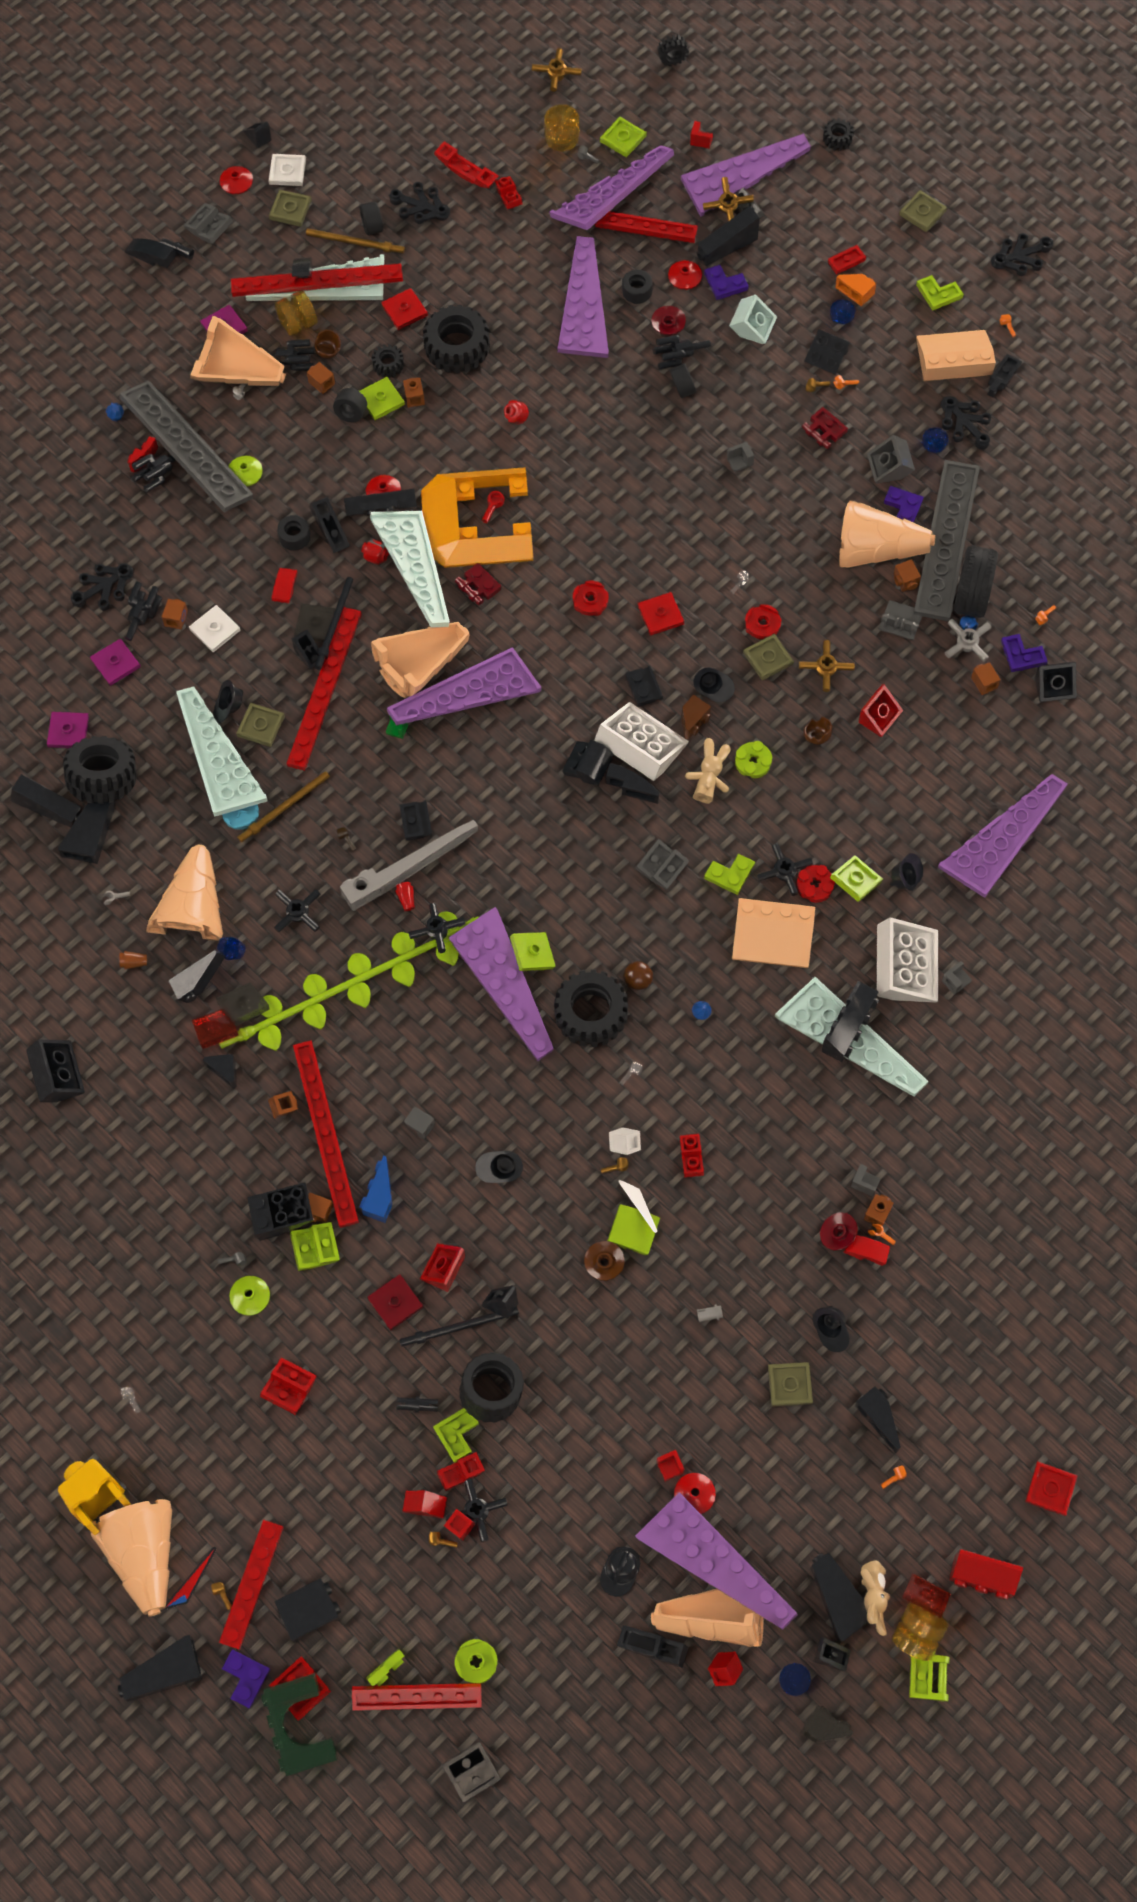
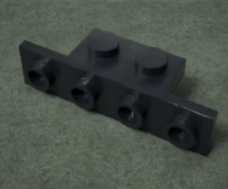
M415 489L344 498L346 516L370 515L371 512H391L396 509L417 507Z

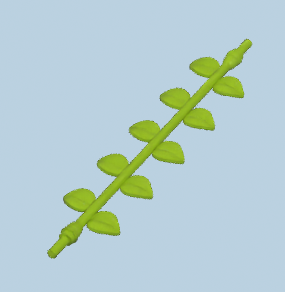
M444 911L438 914V916L446 921L457 919L451 912ZM472 917L461 927L448 929V934L443 939L446 949L444 953H438L436 940H431L415 948L414 939H410L409 934L405 932H399L395 934L392 940V948L400 956L371 969V962L366 955L361 953L352 954L347 965L349 971L356 977L327 990L326 981L322 976L317 974L308 975L304 981L303 989L312 998L283 1011L282 1004L277 997L272 995L264 996L259 1003V1012L267 1019L253 1026L239 1028L235 1032L236 1034L218 1043L221 1049L238 1041H247L256 1032H259V1042L263 1046L277 1051L282 1037L279 1028L273 1024L300 1011H303V1019L307 1024L321 1030L326 1022V1011L318 1003L348 989V999L352 1003L367 1008L371 993L368 985L363 983V981L393 968V979L398 983L411 987L414 982L415 970L413 965L407 960L435 947L436 956L439 960L455 966L459 953L449 941V937L479 917Z

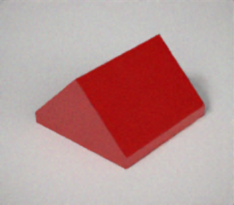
M885 684L879 687L862 708L858 722L880 737L886 733L903 712V709Z
M437 1243L420 1279L448 1292L465 1259L464 1249L462 1247Z

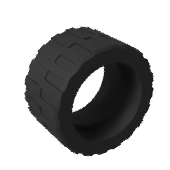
M483 1353L480 1356L474 1357L466 1365L461 1379L459 1397L463 1408L466 1409L469 1415L483 1422L494 1423L505 1420L514 1413V1410L519 1405L524 1386L522 1371H520L518 1364L513 1359L501 1353ZM494 1374L503 1378L508 1383L511 1391L509 1396L503 1400L488 1401L481 1398L474 1391L472 1386L473 1380L480 1375Z

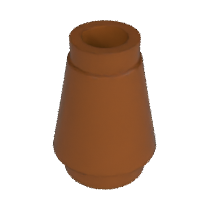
M129 951L120 953V968H124V970L147 966V954Z

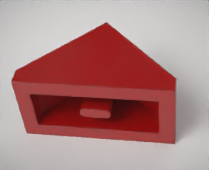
M426 1490L406 1491L402 1512L444 1519L447 1497Z

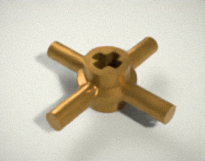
M561 48L556 50V56L549 62L548 66L532 64V71L547 72L552 80L550 90L553 92L557 91L558 81H561L565 74L581 75L582 71L580 68L565 66L562 61L563 49Z
M722 177L723 194L719 197L718 201L703 203V209L720 208L723 212L727 213V219L730 221L734 218L733 211L737 209L738 204L754 202L753 195L737 197L734 193L730 192L728 177Z
M829 640L823 641V656L816 662L799 661V669H816L819 675L823 677L824 692L830 691V676L835 674L837 670L854 671L855 666L854 663H837L835 658L830 655Z

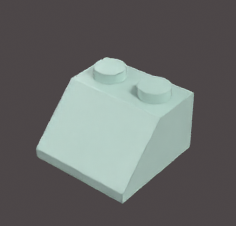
M757 295L741 299L729 326L740 337L765 344L777 316Z

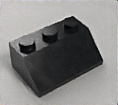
M38 1039L26 1049L40 1102L56 1103L85 1093L71 1040Z

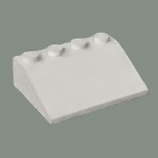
M631 702L600 724L594 740L606 746L616 757L622 759L653 781L665 772L689 742Z
M891 917L877 925L878 997L897 1001L938 1002V930Z

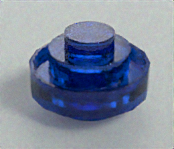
M837 300L831 305L830 316L838 324H847L854 319L856 309L852 302L848 300Z
M929 428L923 434V447L932 453L942 452L948 445L947 433L940 428Z
M222 937L217 945L218 951L224 953L227 960L241 959L246 950L245 945L234 937Z
M788 1664L780 1673V1687L791 1696L804 1694L811 1683L809 1671L801 1664Z

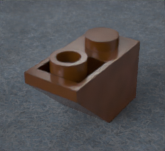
M694 694L683 705L681 713L684 738L687 741L692 735L695 736L699 732L700 726L703 723L706 724L711 718V706Z

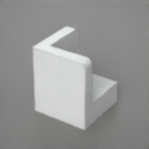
M619 1128L609 1132L610 1151L628 1155L641 1150L640 1131Z

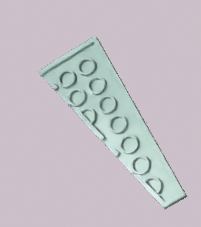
M380 254V257L372 259L366 257L364 260L357 262L351 260L343 265L332 264L313 268V271L384 265L385 258L384 254ZM384 283L246 296V300H383Z
M422 511L371 512L370 520L430 627H449L450 621Z
M195 687L176 691L214 817L267 802L266 794H264L258 782L242 761L229 738L224 734L221 726L214 719L213 714L209 711Z
M814 977L775 1013V1017L823 1045L827 1033L829 1034L834 1021H838V1015L842 1007H846V1005L822 982ZM862 1025L860 1029L862 1034L858 1042L854 1041L851 1045L854 1048L847 1059L912 1096L920 1092L928 1084V1080L868 1025Z

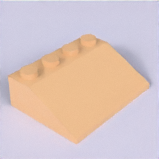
M985 330L916 336L924 381L988 376L994 372L996 364L994 351Z
M739 898L732 960L809 968L815 907Z

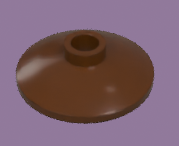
M597 1242L590 1246L585 1254V1268L597 1280H612L624 1268V1254L612 1242ZM607 1260L608 1264L606 1266L601 1265V1261Z

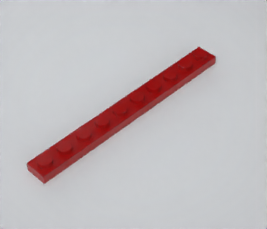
M400 263L312 271V278H294L292 273L232 278L231 292L232 297L403 282L402 265Z
M343 608L329 647L328 658L325 659L289 755L288 767L306 770L362 615L359 610Z
M312 1040L295 1044L293 1048L339 1227L343 1228L357 1224L359 1220Z

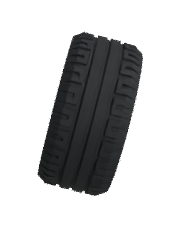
M974 545L967 547L954 605V611L957 614L969 615L970 617L975 616L976 618L985 616L998 559V552L995 549Z

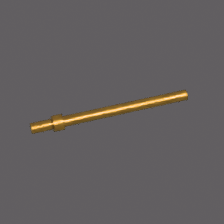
M308 228L306 230V235L381 249L383 252L388 253L392 251L404 254L405 247L393 245L391 242L385 241L382 243Z
M326 771L258 822H253L246 831L237 837L238 840L242 843L250 836H255L261 831L262 827L330 777Z

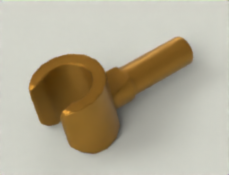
M810 378L806 384V391L814 392L816 387L830 386V381L816 382L815 379Z
M618 1158L617 1165L602 1168L601 1173L616 1170L626 1171L628 1169L627 1158Z
M430 1532L429 1543L431 1545L441 1544L457 1548V1542L440 1539V1532Z
M221 1582L212 1584L213 1595L220 1594L227 1610L231 1609L232 1606L226 1596L224 1584Z

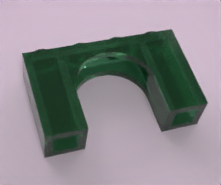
M315 1672L263 1689L264 1693L261 1694L263 1706H268L270 1713L267 1716L269 1728H274L275 1737H272L275 1750H279L281 1758L278 1759L281 1772L285 1771L286 1776L338 1759L332 1737L309 1744H301L292 1740L285 1731L284 1717L288 1708L297 1702L320 1695Z

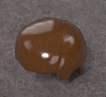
M332 330L319 332L314 342L315 352L322 358L330 359L335 357L341 347L339 335Z
M821 717L818 721L812 719L804 727L803 731L807 742L816 745L826 743L832 734V723L825 717Z
M635 961L624 969L623 980L629 988L635 990L646 989L653 980V972L646 963Z

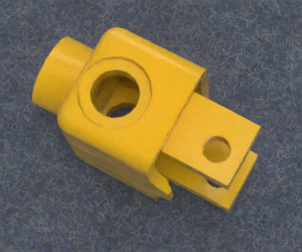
M90 1459L86 1463L77 1461L69 1465L64 1472L65 1481L58 1487V1493L69 1511L94 1535H97L100 1531L92 1521L117 1499L124 1507L131 1505L124 1495L125 1490L95 1459Z

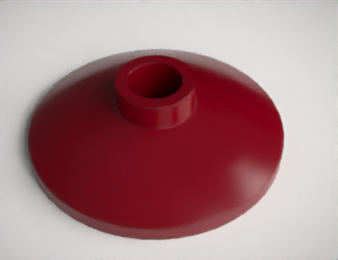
M663 306L653 313L651 323L658 333L668 336L675 335L685 327L686 317L683 311L677 307Z
M840 1212L829 1216L822 1224L820 1230L821 1242L826 1248L833 1251H840L849 1247L857 1236V1223L847 1213Z

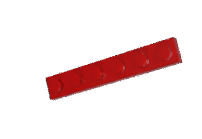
M611 211L595 223V227L690 243H695L698 231L697 225Z
M263 1520L221 1635L220 1644L237 1650L241 1649L281 1537L283 1526Z
M481 1683L352 1686L353 1710L482 1707Z

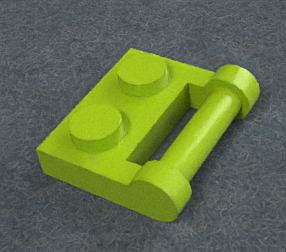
M911 1653L909 1698L948 1702L946 1687L947 1664L950 1662L949 1656ZM933 1663H939L938 1693H932Z

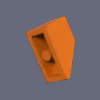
M844 274L837 276L835 288L858 305L863 306L875 294L876 283L864 274Z

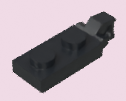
M1006 354L990 377L988 383L990 387L987 395L993 398L998 390L1003 391L1020 368L1022 361Z

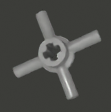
M954 619L949 620L947 624L958 634L957 644L947 650L945 655L950 658L960 650L965 652L973 650L983 662L988 660L989 656L978 644L979 637L990 630L991 625L987 622L976 631L970 628L963 630Z

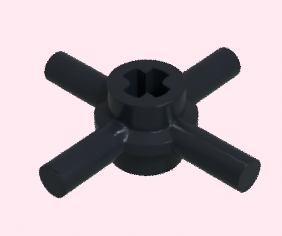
M775 843L772 845L777 859L774 869L757 874L759 882L773 877L786 881L791 896H795L799 893L793 880L796 870L813 865V861L810 857L794 863L791 859L784 858L779 844Z
M315 889L302 901L299 899L291 900L281 890H278L275 896L287 906V916L274 927L277 932L282 931L291 921H303L314 932L318 931L320 926L308 916V906L321 895L319 891Z
M431 903L429 904L431 917L428 919L426 927L408 932L409 937L414 939L428 935L436 940L438 953H444L446 949L443 939L447 936L448 929L465 925L466 922L464 917L446 921L438 916L436 904Z
M468 1479L464 1483L469 1501L465 1504L464 1510L460 1512L476 1524L480 1541L486 1542L489 1539L484 1520L488 1517L489 1511L508 1506L506 1498L486 1503L483 1499L477 1498L473 1481ZM477 1506L478 1509H482L479 1511L480 1514L475 1515L474 1512H471L474 1511L473 1507ZM452 1514L445 1515L446 1521Z

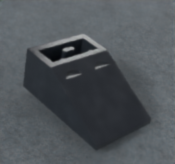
M305 1182L247 1197L254 1235L259 1241L280 1236L313 1221Z

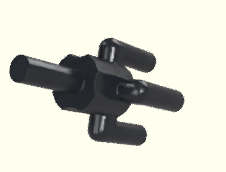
M679 335L656 339V344L659 347L653 348V354L670 352L661 355L662 361L665 362L658 363V368L662 370L681 365L682 358L693 356V350L711 347V342L706 340L692 343L689 339L680 341Z
M310 339L288 340L286 342L287 347L277 348L276 353H269L282 365H290L292 371H305L314 366V363H304L310 362L308 354H315L314 347L295 348L311 346Z
M148 454L132 464L134 470L141 468L145 464H147V467L131 476L133 482H137L143 477L146 481L155 477L154 481L143 487V490L148 493L165 482L163 474L172 470L171 463L175 462L176 459L172 455L169 457L160 455L154 458L152 454Z
M135 582L128 599V604L132 608L128 615L131 625L125 636L126 640L132 641L138 625H145L147 618L153 619L162 601V597L157 595L158 587L152 586L149 596L145 601L143 599L146 593L140 590L142 583Z

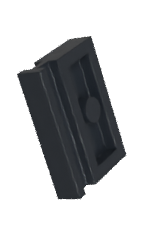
M650 665L644 669L640 668L625 673L637 707L663 699L662 692Z
M423 800L424 802L417 801L399 804L406 841L421 839L425 836L432 837L426 800Z

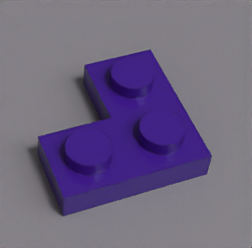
M721 265L704 269V275L716 300L748 291L749 286L743 273L726 278Z
M890 486L884 504L900 509L897 517L914 523L924 497Z
M1020 634L1002 637L1001 643L1011 672L1047 665L1048 661L1043 646L1024 649Z
M232 1649L222 1670L240 1678V1681L230 1699L251 1709L270 1668Z

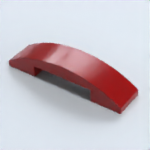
M445 141L434 152L435 156L451 171L479 187L489 189L499 177V175L484 167L481 169L460 156L458 149Z

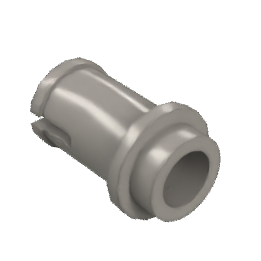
M715 1304V1307L697 1309L699 1322L717 1319L718 1321L719 1318H723L721 1305L717 1306Z

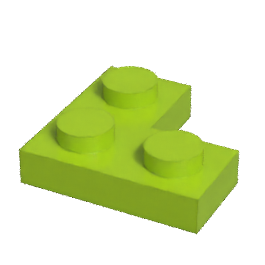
M933 275L918 280L916 283L932 311L960 300L964 295L956 282L940 287Z
M738 854L730 869L712 861L704 875V879L738 895L755 866V861Z
M465 1408L433 1426L454 1463L472 1453L462 1435L479 1425L478 1420L469 1415Z
M397 1649L366 1679L372 1686L375 1684L380 1686L389 1678L386 1675L389 1673V1670L392 1668L395 1671L404 1662L402 1658L405 1655L400 1649Z

